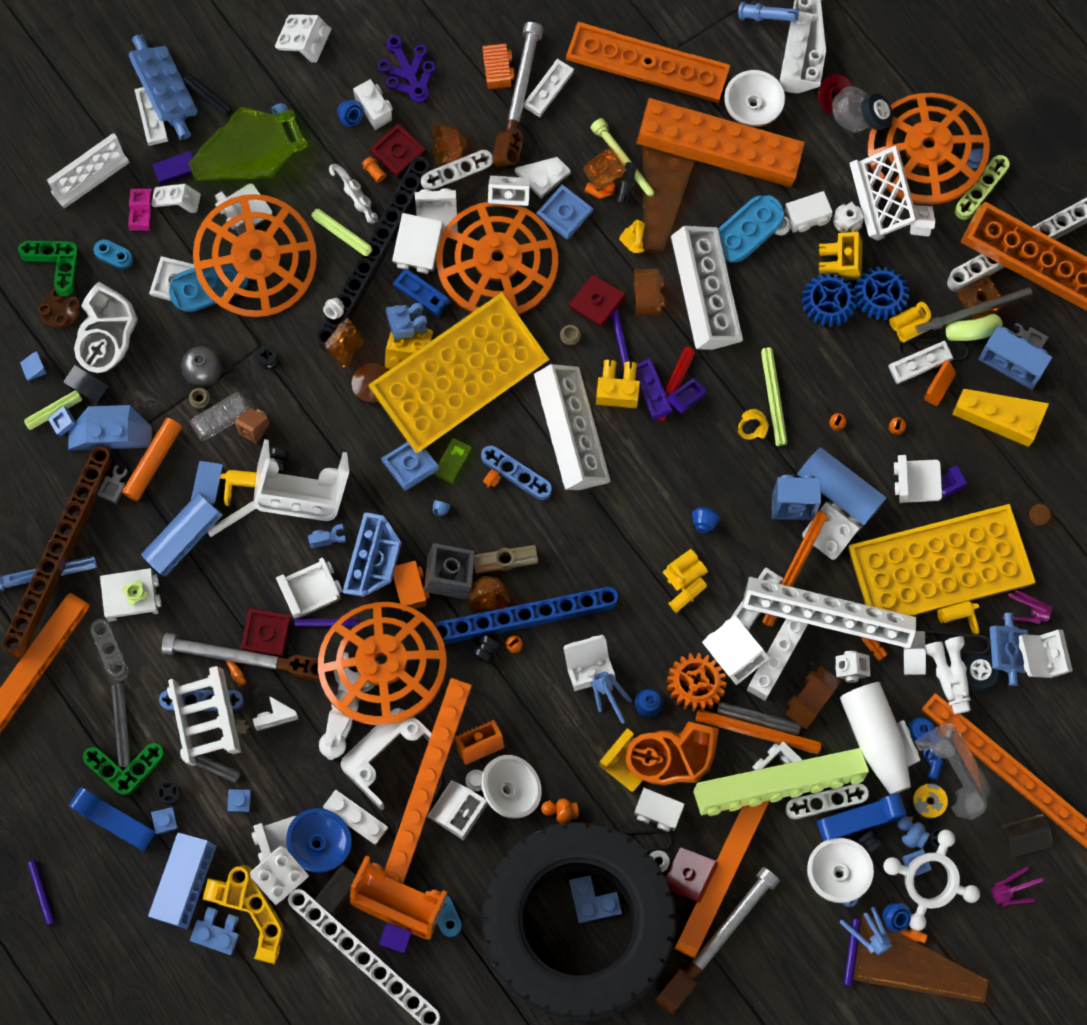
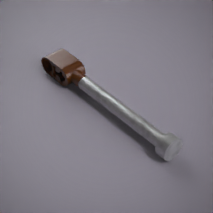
M527 22L524 25L522 35L525 37V43L506 130L497 134L492 155L493 163L498 168L515 165L519 161L523 135L518 127L537 41L542 39L544 30L542 25L535 22Z
M165 633L163 638L162 654L187 653L288 671L294 678L320 682L319 675L312 673L313 669L318 666L317 658L293 655L289 659L181 640L178 639L177 634ZM300 663L301 667H298L297 671H295L293 666ZM325 672L326 678L328 677L329 672Z
M762 867L756 875L758 881L686 970L681 968L655 999L670 1014L676 1011L697 985L696 977L768 888L773 890L780 882L771 871Z

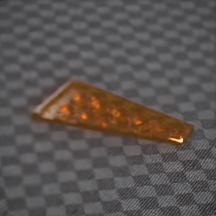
M643 146V177L654 190L653 196H647L643 191L644 252H664L696 160Z
M862 913L859 934L867 942L871 943L869 939L875 934ZM872 919V921H873V923L875 924L876 928H877L878 931L880 932L879 927H878V925H877V923H876V920ZM885 925L883 926L891 940L892 947L881 955H877L876 952L871 954L867 947L858 940L854 981L979 1003L986 1002L988 980L898 932L890 931Z

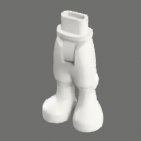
M963 636L950 638L945 641L946 650L951 660V667L946 662L943 642H934L924 646L926 654L932 656L936 662V677L940 680L954 715L971 711L969 705L971 699L969 697L966 675L967 668L964 662L961 661L960 650L965 645Z

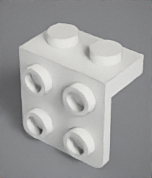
M289 15L278 37L275 48L282 51H300L310 62H317L331 28L318 15Z
M253 184L246 185L227 198L221 191L215 195L217 200L215 206L217 207L219 204L237 196L260 195V193ZM248 200L251 212H263L272 215V210L265 201ZM240 202L234 203L220 211L221 215L224 213L228 218L226 221L239 214H243ZM252 218L254 227L265 220L261 218ZM244 220L230 227L232 230L235 229L239 235L246 232Z
M425 189L415 192L416 215L443 221L444 231L449 222L457 216L456 190L441 189L440 191H431ZM456 223L451 230L458 232V224Z
M898 455V462H894V475H898L899 482H895V495H899L900 503L940 501L942 498L940 462L938 460L907 461L906 455Z
M829 500L820 509L828 517L814 546L834 560L840 555L853 536L860 531L863 525ZM812 521L802 533L803 538L805 537Z
M1055 630L1043 635L1023 634L1019 636V648L1023 654L1024 669L1029 677L1053 678L1073 671L1063 630Z
M604 635L593 636L589 639L572 642L564 646L567 670L574 691L591 687L593 677L604 671H607L608 674L612 673L615 678Z
M296 816L263 826L262 823L253 826L255 832L251 833L255 845L259 844L261 853H258L260 863L279 846H284L287 850L286 833L290 823Z
M279 846L250 872V877L275 905L309 877L284 846Z

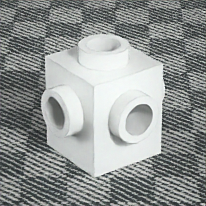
M853 202L847 205L842 204L835 210L833 223L836 229L841 233L857 232L862 227L863 211L859 206H855Z
M845 651L844 655L836 656L835 669L837 678L845 679L847 683H855L860 678L870 677L869 655L857 653V651Z

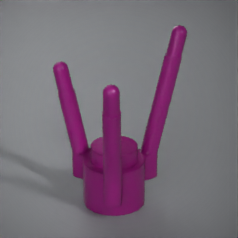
M1017 589L1015 593L1021 597L1012 593L1008 594L1010 598L1031 606V615L1034 616V618L1013 616V621L1033 622L1040 625L1041 621L1047 622L1049 620L1052 606Z
M1026 866L1003 881L995 883V887L991 888V892L996 904H1002L1003 907L1011 904L1035 902L1034 898L1011 900L1010 898L1013 897V892L1044 881V878L1032 880L1012 888L1010 885H1006L1028 871L1029 867Z

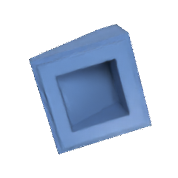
M38 352L32 353L20 362L27 381L47 374Z

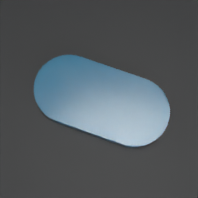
M769 195L756 196L718 228L726 262L736 263L746 259L781 227L784 221V210L779 200Z
M232 263L220 265L225 276L232 282L238 274ZM194 268L183 271L173 278L169 287V296L172 303L178 309L194 312L217 304L203 290ZM215 268L202 269L208 285L222 298L228 287L219 279ZM245 278L239 287L241 289H246L248 278ZM234 293L232 298L238 296L239 294Z

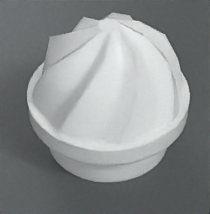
M333 298L325 302L323 311L330 319H336L343 315L345 306L340 299Z

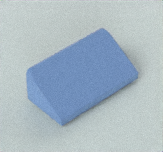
M199 461L191 500L200 492L212 505L215 504L223 467L222 464Z

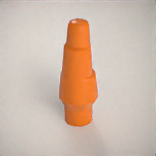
M226 661L233 680L239 686H243L246 683L243 672L235 662Z
M907 928L897 932L910 940L922 943L926 942L928 936L921 931Z

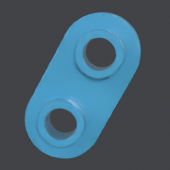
M100 240L94 246V253L97 259L119 270H126L133 263V257L129 250L109 240ZM102 247H107L105 251H100ZM121 255L125 256V258L122 260L118 259Z
M446 896V905L441 912L437 924L445 936L454 937L461 931L462 924L451 899ZM447 922H454V928L448 929L446 927Z

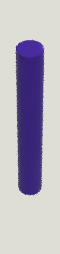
M616 309L611 316L624 369V363L630 362L619 310Z
M295 619V627H332L339 619ZM347 619L341 625L353 628L359 624V619Z
M36 860L29 861L27 864L46 925L53 924L55 920Z
M852 919L851 927L857 933H860L861 920ZM851 933L843 983L845 986H852L858 939Z

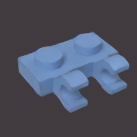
M415 303L408 309L406 305L386 307V315L394 340L414 337V333L427 332L426 325H421L427 324L426 316H423L422 312H417L423 311L421 303Z
M208 907L204 922L197 920L190 941L232 956L240 935L234 933L239 917L228 914L225 928L223 929L213 925L218 910Z

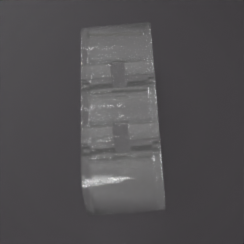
M236 392L194 417L190 421V425L200 441H205L234 424L236 418L251 407L242 393Z
M98 619L92 623L91 633L106 671L113 679L123 680L127 677L129 669L109 623L103 619ZM100 627H107V631L103 635L97 634ZM112 645L115 647L111 654H105V649L108 646ZM122 665V670L119 673H113L114 666Z

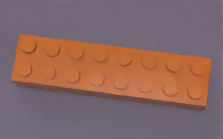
M652 98L648 100L636 144L790 188L796 178L805 143Z
M987 202L978 206L961 243L1087 311L1086 256Z

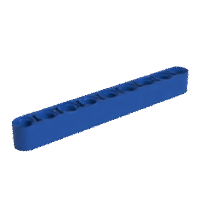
M605 587L435 623L434 626L437 630L444 629L448 632L442 638L445 645L479 638L482 635L489 636L609 611L616 607L618 594L615 589ZM605 595H611L614 600L610 603H606L603 601L602 597ZM589 599L593 602V605L584 607L581 602ZM565 603L572 606V609L568 612L561 609V606ZM542 608H549L552 612L550 615L544 616L540 613V610ZM522 612H528L531 617L528 620H522L519 615ZM506 616L510 621L508 624L503 625L499 623V618ZM480 621H487L489 623V626L485 629H481L477 625ZM460 625H466L468 627V631L465 633H459L457 631V627ZM432 633L433 640L437 643V641H436V639H435V637H434V635H433V633Z

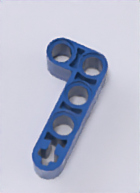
M82 787L78 789L68 805L77 813L142 851H145L156 833L100 800Z
M900 793L884 797L878 802L817 821V825L824 842L897 821L899 818L905 817L907 813Z

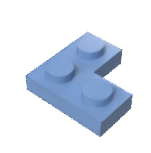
M591 875L569 880L579 924L622 915L617 892L595 897Z

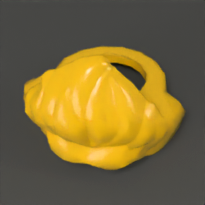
M635 220L632 225L624 230L619 238L628 250L633 253L645 251L642 247L645 224L640 220Z
M750 409L742 414L743 419L738 425L740 436L747 440L756 437L764 439L769 427L766 416L757 409ZM757 419L761 425L753 433L746 434L742 431L743 424L746 421Z

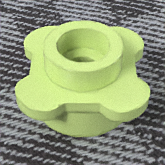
M139 580L123 588V593L127 595V602L130 605H135L137 601L145 600L148 597L147 592L143 590V583Z

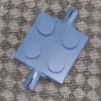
M1004 613L1005 626L995 625L990 627L992 668L1007 672L1009 685L1016 686L1018 685L1017 672L1027 673L1024 669L1023 654L1019 648V636L1023 634L1028 635V630L1019 629L1014 626L1013 613Z

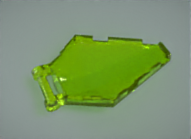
M240 107L230 117L231 120L223 128L220 127L199 148L200 152L188 162L195 180L273 178L293 152L308 147L307 140L303 139L296 123L294 111L287 110L276 115ZM282 122H288L296 140L295 142L290 143Z

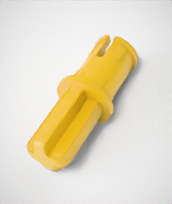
M697 578L686 589L682 588V592L668 603L675 613H678L690 601L693 602V599L707 587V584L702 578Z

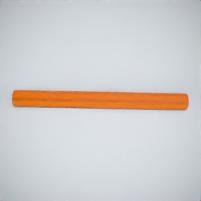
M817 511L781 583L782 585L793 587L828 517L826 513ZM766 613L763 623L772 627L777 616Z
M701 709L697 711L696 721L778 744L785 742L789 747L814 754H819L821 750V743L818 741L712 712L701 711Z

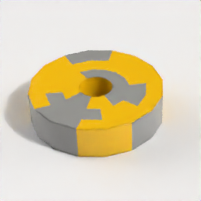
M925 784L915 791L912 805L919 816L925 819H934L946 810L948 797L940 786ZM932 798L934 801L933 805H929L926 799Z

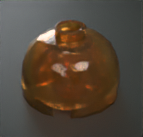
M448 124L434 126L432 139H435V145L432 146V152L436 163L446 165L460 159L464 149L467 147V141L459 129Z
M483 576L472 583L467 595L468 608L473 614L507 608L506 604H510L506 585L494 577Z

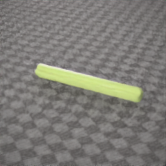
M763 348L761 354L775 442L777 446L787 445V436L773 349Z

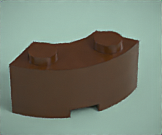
M822 666L816 672L812 670L805 679L807 682L805 688L799 696L794 694L787 704L790 708L786 715L805 729L810 726L841 683L840 679Z

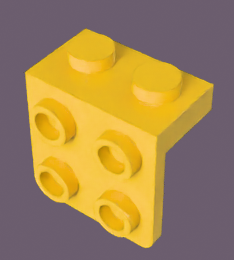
M427 329L425 333H414V337L395 340L391 332L386 346L385 368L392 369L431 342L433 331Z

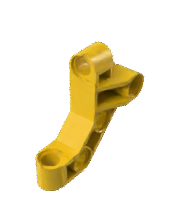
M248 865L233 868L229 873L227 883L208 878L202 900L249 912L260 931L258 948L254 959L275 964L280 951L284 927L266 894L250 877V872L253 869ZM240 870L245 873L244 881H241L238 877ZM254 897H259L262 900V907L260 909L252 906ZM270 924L277 927L278 933L276 936L268 934L267 928Z

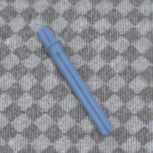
M90 556L68 561L61 576L96 568L97 562L95 557ZM54 567L47 568L45 572H52ZM36 569L4 576L0 574V589L4 591L8 587L30 583Z

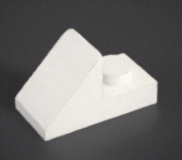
M914 205L918 221L910 224V234L930 236L931 229H934L935 225L933 206Z
M916 631L911 647H903L904 675H926L925 631Z
M270 697L273 713H260L257 715V718L253 719L256 730L259 731L298 720V715L293 709Z

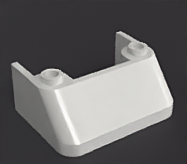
M264 439L256 474L254 505L256 509L263 512L315 520H333L337 516L349 475L347 452H343L338 469L326 468L322 470L318 480L278 474V463L270 458L269 440Z
M396 708L391 711V715L398 714L405 710L401 708ZM415 717L396 724L376 725L342 758L341 768L343 772L381 811L385 808L383 802L368 788L376 779V772L370 763L400 734L410 741L417 740L422 735L428 741L430 740L432 733Z

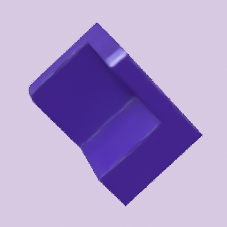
M957 465L950 468L947 474L941 476V500L963 490L967 484Z
M386 923L379 945L386 949L390 948L404 953L409 939L412 937V932Z

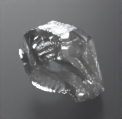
M845 87L832 102L835 121L854 133L867 128L868 124L865 122L861 111V104L868 97L867 94L857 87Z

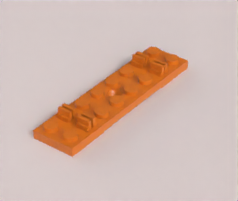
M581 22L577 23L566 55V60L716 103L720 101L730 70L729 64L635 39ZM650 59L652 63L646 64L644 61Z

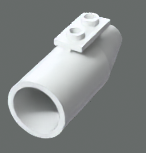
M880 682L859 687L840 697L841 703L864 759L889 794L893 795L911 788L908 767L920 761L919 753L913 744L910 730L904 720L896 723Z

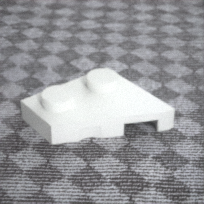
M558 157L517 167L515 173L521 178H530V188L542 199L569 176L571 170Z

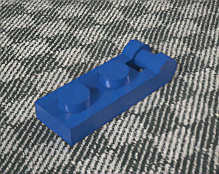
M404 269L393 283L395 288L415 302L421 303L422 307L427 309L436 318H439L444 307H448L451 303L449 298L408 269ZM434 298L439 301L436 306L431 303Z

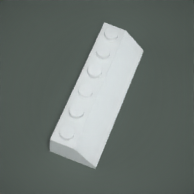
M683 226L671 236L695 347L696 349L713 350L743 341L718 228Z
M551 364L535 373L536 386L539 391L565 490H582L611 482L579 367Z

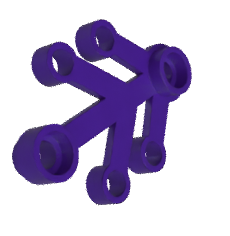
M398 36L389 37L386 43L387 49L390 53L396 55L402 69L391 66L387 60H381L378 64L379 71L382 74L388 73L406 79L410 85L399 83L396 77L391 76L386 81L387 88L409 94L411 100L416 103L426 101L429 96V90L426 86L431 74L435 71L434 63L426 61L423 64V75L419 83L415 77L422 59L427 55L426 47L424 45H417L415 47V57L410 66L402 51L403 44L401 38ZM393 41L398 42L396 45L391 44ZM418 50H424V52L421 53V54L418 53L417 51H418ZM382 65L388 66L386 69L381 68ZM427 66H431V67H432L431 70H427V69H425V68H426ZM392 81L396 82L395 85H390L389 83ZM418 90L422 91L421 94H416L415 92Z

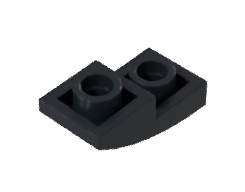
M75 365L64 380L65 384L99 405L111 388Z

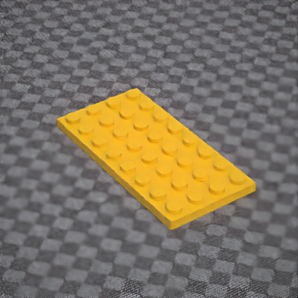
M501 292L377 378L368 387L417 454L543 365L549 358Z
M1010 504L848 546L865 605L908 616L935 611L946 606L985 598L1036 583Z

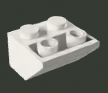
M451 780L427 817L464 841L488 804L486 799L474 791Z

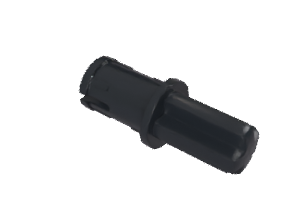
M625 163L622 179L619 180L620 187L616 201L629 203L631 189L635 185L633 184L637 169L635 163Z

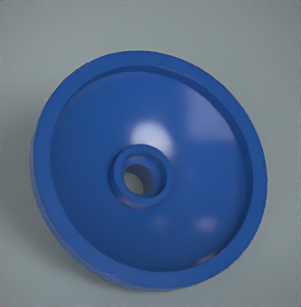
M314 808L301 812L292 820L286 833V846L288 852L302 868L311 872H328L339 867L347 858L351 849V834L347 824L339 815L326 809ZM316 842L320 847L315 848L312 843Z

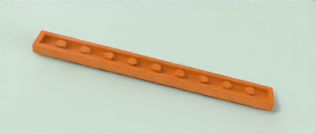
M454 678L450 679L384 870L386 877L402 884L405 882L472 688L471 684Z
M935 693L921 709L925 715L1087 849V818L963 715H954L952 706H949L939 695Z

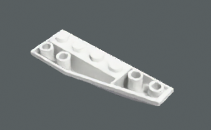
M821 0L794 1L793 9L799 10V17H795L798 18L797 22H790L779 81L785 92L798 94L820 87L826 54Z

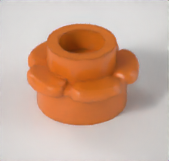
M493 468L483 480L487 488L490 486L495 487L502 478L499 476L500 471L497 472Z

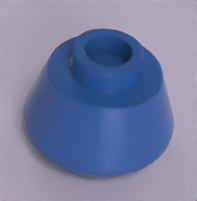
M347 100L338 106L337 114L341 123L347 127H352L361 121L363 107L360 102Z
M698 507L692 511L693 526L696 527L698 532L708 533L720 521L718 513L712 509Z
M644 689L635 698V708L644 717H655L664 707V699L655 689Z
M918 717L913 719L908 725L913 744L927 746L934 741L936 728L929 719Z
M903 903L889 904L884 909L882 918L886 927L890 931L897 933L906 929L910 924L911 911Z

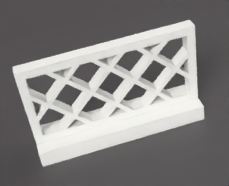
M113 133L47 179L52 189L51 193L65 209L127 165L129 160L124 155L117 136Z
M893 146L862 161L855 160L850 162L869 237L878 241L885 238L884 235L918 221L897 146ZM894 154L895 159L892 165L884 164L887 156ZM872 162L878 163L874 174L869 173L867 167ZM882 166L889 168L885 180L878 177ZM894 171L898 172L900 176L896 185L889 182ZM876 179L883 181L878 193L873 190ZM887 184L895 187L890 198L883 195ZM899 189L904 191L905 195L901 203L894 201ZM881 197L888 200L883 211L878 209ZM892 203L900 205L895 216L888 214ZM906 208L909 210L911 218L902 221L899 217L903 209ZM887 215L893 218L890 226L884 229L882 223Z

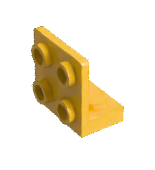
M627 728L600 760L599 766L629 791L634 792L643 780L633 775L627 767L626 753L628 746L634 739V733Z

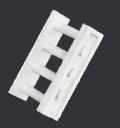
M218 666L209 668L210 675H208V678L180 686L179 682L173 679L168 680L169 687H167L169 698L173 701L183 748L180 750L181 757L184 762L191 766L196 765L195 756L222 748L231 754L241 752L224 670ZM209 686L213 688L214 696H212V699L184 706L182 694ZM212 707L218 708L219 716L217 719L188 727L187 714ZM215 728L222 729L224 737L221 740L193 748L191 735Z

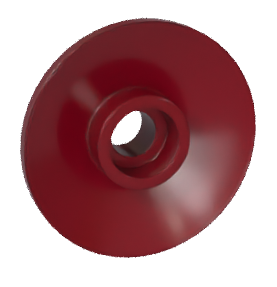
M833 74L821 82L818 89V102L826 113L831 115L842 114L850 107L853 101V87L845 76Z

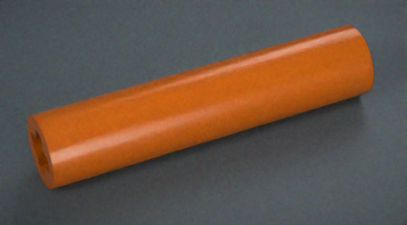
M170 418L165 419L123 488L122 493L125 496L138 502L181 431L182 426L178 422Z

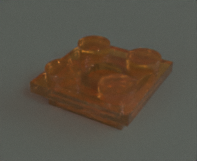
M610 148L592 159L582 170L595 190L599 192L604 190L613 180L621 177L626 168L614 150Z
M988 275L956 291L958 298L966 309L984 303L977 299L978 294L985 295L987 301L1001 297ZM1007 304L974 314L971 318L974 320L993 314L1006 307Z
M346 319L344 323L341 322L325 345L339 366L344 368L345 365L351 362L355 351L363 345L364 338L353 323Z

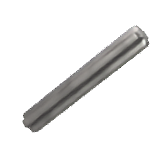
M115 684L111 688L118 766L125 769L131 763L124 686L122 684Z
M720 702L718 705V714L793 735L800 733L801 725L797 722Z

